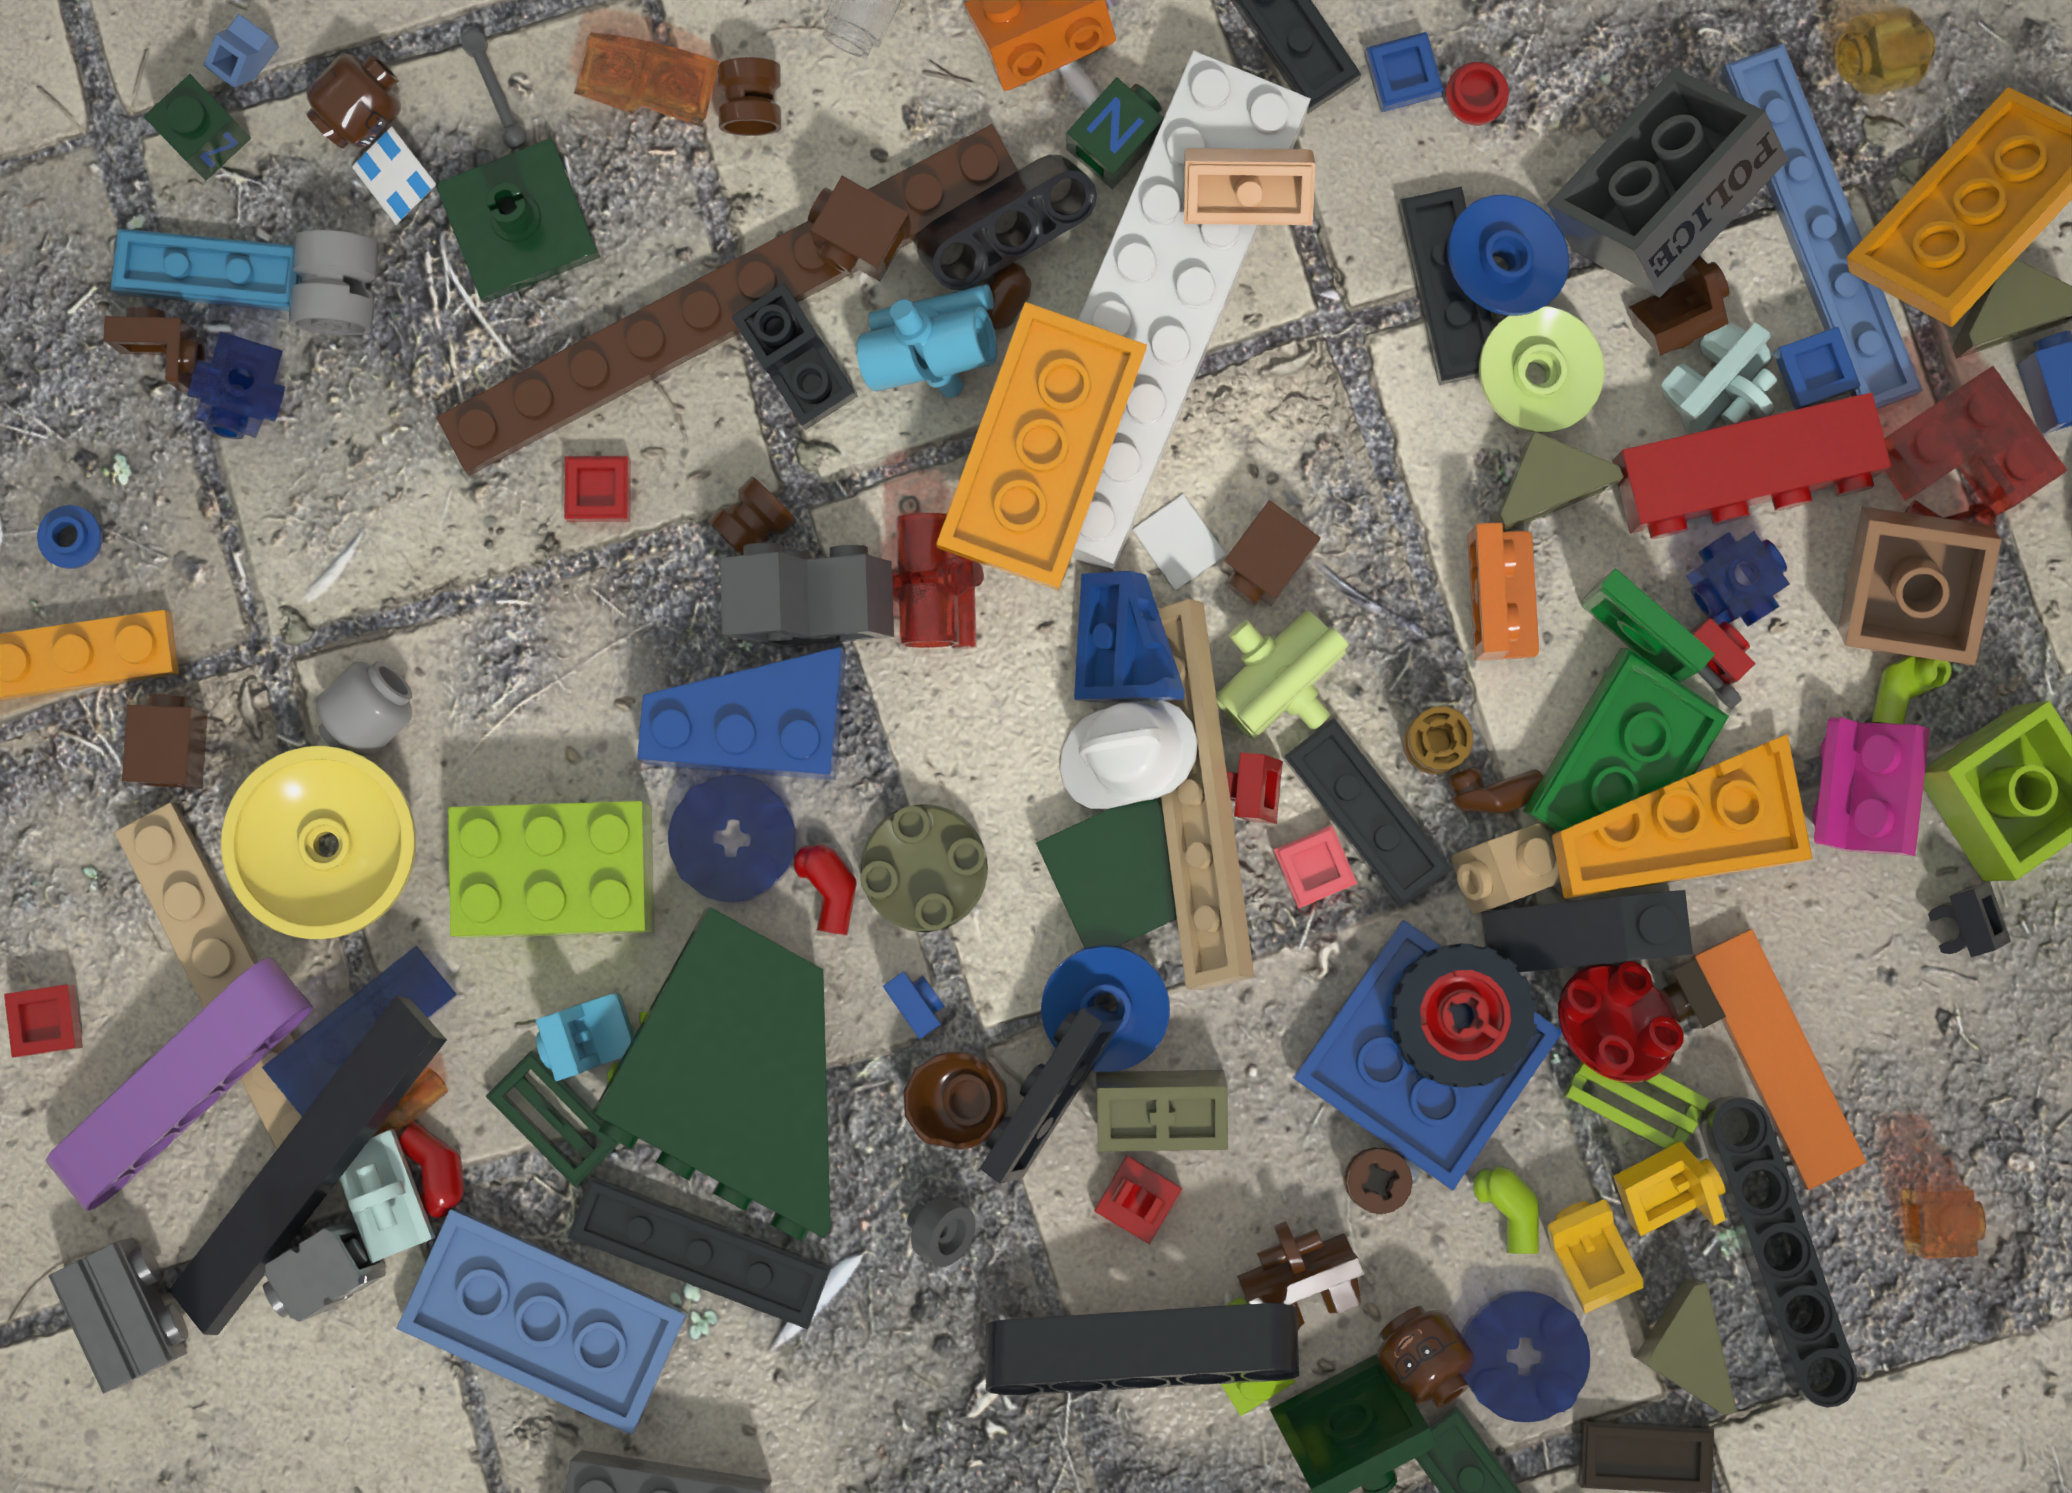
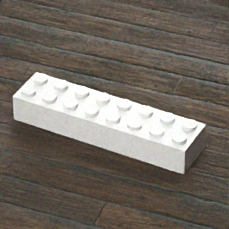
M1194 50L1078 318L1081 322L1147 344L1144 360L1072 555L1073 559L1104 572H1114L1260 225L1184 224L1185 149H1293L1305 121L1311 99Z

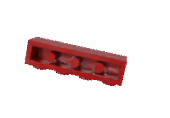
M1872 392L1623 449L1612 460L1613 464L1620 467L1624 476L1618 483V488L1629 532L1631 534L1648 530L1650 539H1659L1688 530L1686 521L1709 515L1712 525L1737 521L1750 516L1748 506L1770 501L1773 503L1774 511L1798 507L1813 501L1811 492L1834 487L1837 497L1859 493L1875 487L1873 478L1891 467Z

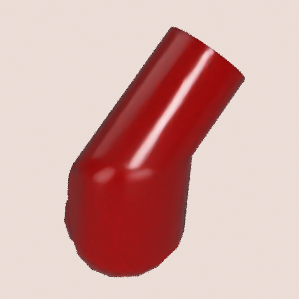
M824 844L802 847L794 858L795 872L799 878L809 879L822 896L816 930L848 936L857 887L854 874L836 850Z

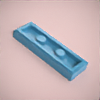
M118 229L111 291L116 295L289 311L291 288L300 283L302 277L293 271L294 245Z

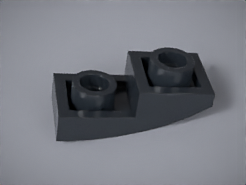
M782 283L731 317L758 361L769 374L800 425L805 430L858 397L785 283Z

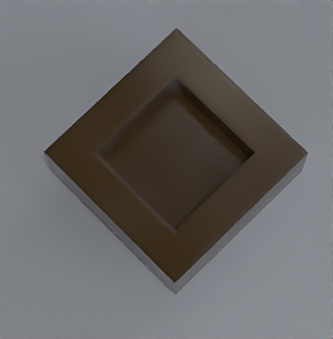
M1696 959L1682 960L1661 971L1667 983V986L1661 988V994L1668 1009L1678 1023L1687 1020L1691 1029H1703L1726 1017Z

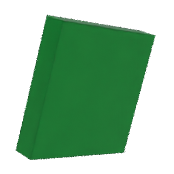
M1616 568L1599 581L1581 600V606L1630 649L1680 683L1700 672L1715 655L1714 652Z

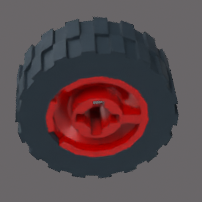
M1460 943L1446 945L1421 955L1418 960L1409 964L1402 972L1403 976L1395 984L1391 994L1393 995L1391 1007H1389L1388 1019H1391L1393 1031H1390L1393 1042L1397 1043L1401 1051L1400 1055L1407 1064L1412 1065L1418 1071L1417 1073L1423 1077L1452 1087L1470 1088L1472 1086H1484L1493 1083L1495 1079L1501 1076L1508 1075L1515 1069L1513 1066L1518 1060L1524 1059L1530 1049L1527 1047L1531 1037H1535L1537 1024H1534V1012H1537L1536 999L1531 997L1529 991L1531 985L1526 976L1519 974L1516 970L1517 965L1509 958H1503L1497 954L1496 950L1486 946L1480 947L1473 944ZM1465 1003L1472 1008L1474 1019L1468 1027L1457 1028L1454 1026L1453 1014L1450 1012L1453 1005Z

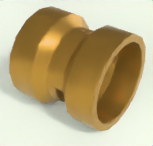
M1447 706L1432 707L1422 712L1410 723L1403 737V749L1409 763L1418 771L1429 775L1444 774L1456 768L1469 756L1473 746V730L1468 719L1458 710Z

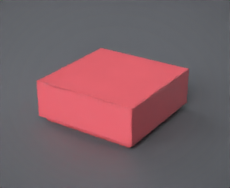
M1333 825L1272 850L1297 909L1358 884Z

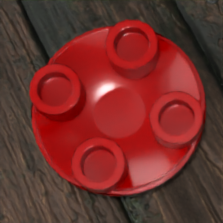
M1628 961L1620 966L1601 964L1586 967L1575 973L1561 991L1558 1002V1020L1567 1044L1586 1066L1606 1078L1627 1083L1649 1080L1660 1074L1669 1065L1675 1052L1681 1048L1684 1042V1033L1681 1026L1675 1021L1662 994L1652 985V977L1649 971L1639 963Z

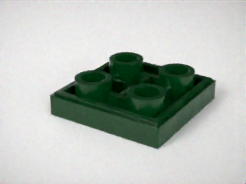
M1156 798L1105 810L1036 842L1084 949L1099 945L1120 946L1177 920L1164 815Z

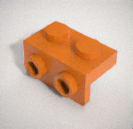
M969 0L964 3L969 20L992 60L997 79L1004 91L1012 90L1112 45L1116 41L1106 0Z

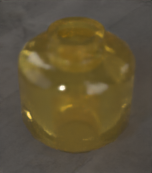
M1898 6L1864 13L1852 18L1844 28L1843 34L1837 40L1835 47L1836 66L1845 82L1850 83L1858 92L1868 96L1913 87L1919 84L1928 72L1931 59L1935 53V39L1931 29L1925 25L1920 16L1912 9Z

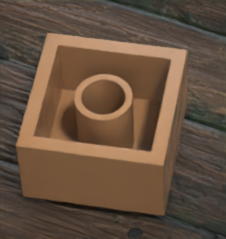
M1862 506L1838 625V632L1844 645L1976 666L2002 539L1991 525Z

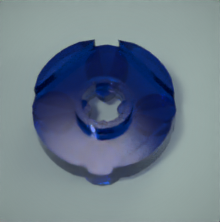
M722 775L691 787L685 794L684 799L676 807L669 825L668 846L670 857L676 866L680 878L701 895L720 902L742 903L752 901L771 890L790 870L797 850L796 824L783 799L763 782L742 775ZM729 821H739L740 831L750 834L751 837L749 846L739 847L736 857L725 856V847L715 843L717 831H725Z
M1533 1290L1505 1291L1489 1299V1302L1482 1305L1475 1315H1471L1461 1332L1462 1337L1472 1349L1475 1357L1474 1364L1464 1379L1469 1384L1468 1388L1476 1400L1497 1416L1515 1422L1542 1421L1559 1412H1565L1570 1409L1576 1402L1578 1393L1584 1387L1590 1369L1589 1342L1577 1316L1554 1298ZM1520 1338H1531L1532 1348L1541 1351L1540 1363L1531 1364L1529 1373L1518 1374L1517 1364L1506 1359L1507 1350L1517 1349L1520 1344Z

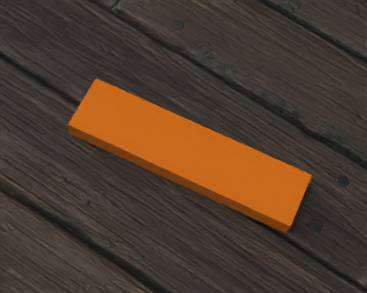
M1753 929L1741 932L1691 956V959H1696L1726 1015L1721 1020L1803 1188L1811 1190L1867 1163Z

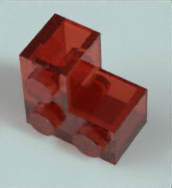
M1991 366L1884 438L1891 467L1885 470V473L1905 501L1958 467L1993 518L2015 507L2068 471L1994 366Z

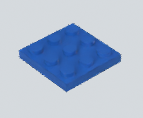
M1402 920L1292 1078L1444 1186L1454 1190L1556 1043L1562 1031L1534 1012V1024H1537L1535 1037L1530 1038L1527 1046L1530 1049L1524 1059H1519L1513 1066L1515 1069L1508 1075L1501 1076L1495 1079L1493 1083L1484 1086H1472L1470 1088L1452 1087L1439 1084L1417 1073L1418 1071L1412 1065L1407 1064L1400 1055L1401 1051L1397 1043L1393 1042L1390 1031H1393L1391 1019H1388L1389 1007H1391L1393 995L1391 994L1395 984L1402 978V972L1409 964L1414 963L1426 952L1442 946L1405 920ZM1460 1003L1451 1007L1450 1012L1453 1014L1455 1027L1466 1028L1473 1022L1474 1012L1468 1004Z

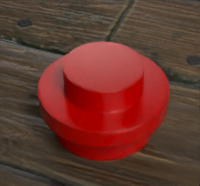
M1470 62L1459 67L1451 75L1445 90L1446 103L1453 116L1465 124L1475 126L1485 125L1497 119L1504 111L1509 98V88L1504 75L1496 67L1484 62Z

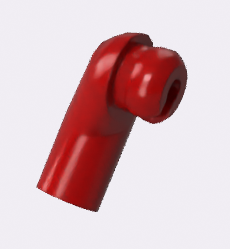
M413 1121L399 1138V1143L403 1153L422 1166L423 1193L420 1195L426 1214L437 1218L445 1217L450 1209L459 1205L464 1193L462 1160L456 1150Z

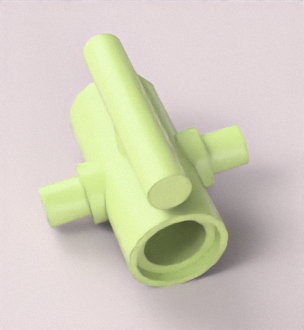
M1305 610L1275 639L1269 634L1262 636L1249 620L1243 621L1232 630L1229 637L1243 652L1240 659L1246 666L1216 693L1217 705L1246 736L1255 740L1285 711L1290 716L1298 714L1311 730L1316 729L1328 719L1330 712L1316 698L1319 691L1313 684L1347 654L1345 649L1349 645L1338 631L1333 627L1328 628L1308 610Z

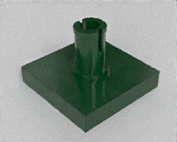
M552 138L436 183V188L472 280L484 304L600 258Z
M1377 1354L1269 1409L1312 1493H1349L1358 1487H1361L1364 1493H1387L1397 1483L1395 1468L1438 1446L1411 1395L1392 1382L1379 1363Z

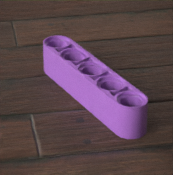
M273 957L257 962L237 977L49 1153L46 1163L85 1211L97 1208L126 1186L301 1024L313 1010L312 1004Z

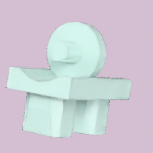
M1728 322V325L1704 335L1700 343L1702 354L1717 364L1705 378L1685 363L1677 365L1664 379L1661 385L1663 396L1681 414L1686 433L1693 434L1710 430L1721 417L1728 425L1740 423L1747 414L1754 419L1771 416L1774 413L1775 407L1766 395L1777 382V378L1769 370L1765 369L1774 359L1773 353L1766 345V342L1771 337L1769 331L1756 322L1747 331Z
M391 1129L372 1137L340 1177V1182L371 1263H374L434 1239L435 1235L395 1130Z

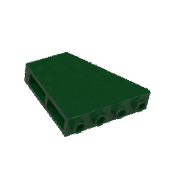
M711 907L704 909L592 1111V1114L604 1120L598 1132L632 1150L638 1139L661 1150L656 1160L657 1164L689 1181L695 1170L718 1181L713 1194L746 1212L752 1201L757 1202L775 1212L769 1223L770 1225L801 1242H804L809 1231L825 1239L831 1227L823 969Z

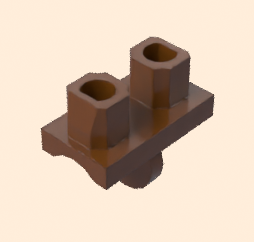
M1284 1221L1274 1225L1280 1244L1257 1253L1262 1266L1237 1276L1248 1304L1280 1303L1297 1307L1299 1330L1305 1322L1297 1301L1320 1292L1329 1314H1339L1357 1307L1361 1303L1357 1277L1364 1275L1358 1257L1353 1252L1344 1233L1323 1242L1317 1229L1293 1238L1287 1222Z

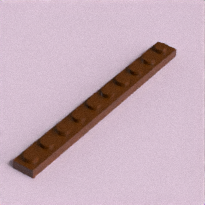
M990 124L867 190L909 213L912 228L900 247L902 248L917 240L923 228L930 222L1018 170L993 124ZM806 221L438 415L436 418L464 471L470 476L741 333L731 317L782 283L786 284L796 301L800 302L859 270L853 268L850 274H845L821 260L817 256L820 248L814 245L810 232L813 224Z

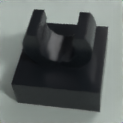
M1990 881L1965 888L1949 896L1951 902L1944 903L1928 913L1930 921L1949 917L1954 919L1959 925L1958 937L1939 945L1941 953L1954 954L1967 947L1972 958L1996 951L2011 942Z

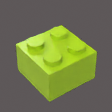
M2050 700L2013 706L1926 766L1923 788L1982 881H2017L2072 842V735Z

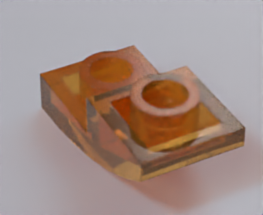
M590 32L586 39L574 94L632 114L639 106L699 126L707 116L719 61L655 42Z

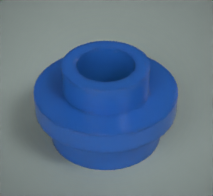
M65 505L53 509L43 518L38 528L37 542L42 555L50 563L64 569H77L89 564L98 555L103 542V533L99 521L92 513L78 506ZM70 525L75 526L77 530L76 541L69 547H62L59 542L61 530Z

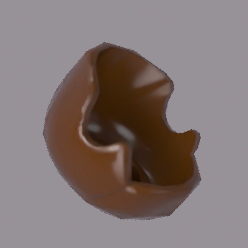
M946 1052L935 1055L914 1069L904 1089L905 1117L917 1136L927 1144L957 1150L978 1147L980 1143L988 1140L992 1131L996 1129L1007 1114L1006 1083L993 1065L978 1055L967 1052Z

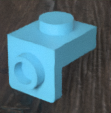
M612 993L535 1019L539 1029L536 1036L538 1053L544 1065L552 1069L555 1081L575 1076L599 1065L621 1059L634 1037L622 996L619 993Z

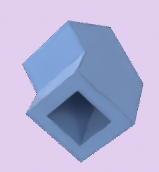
M238 14L226 30L216 33L203 66L235 88L257 78L279 47L267 33Z

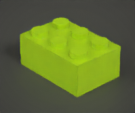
M643 801L448 807L450 937L468 939L654 933L651 805Z

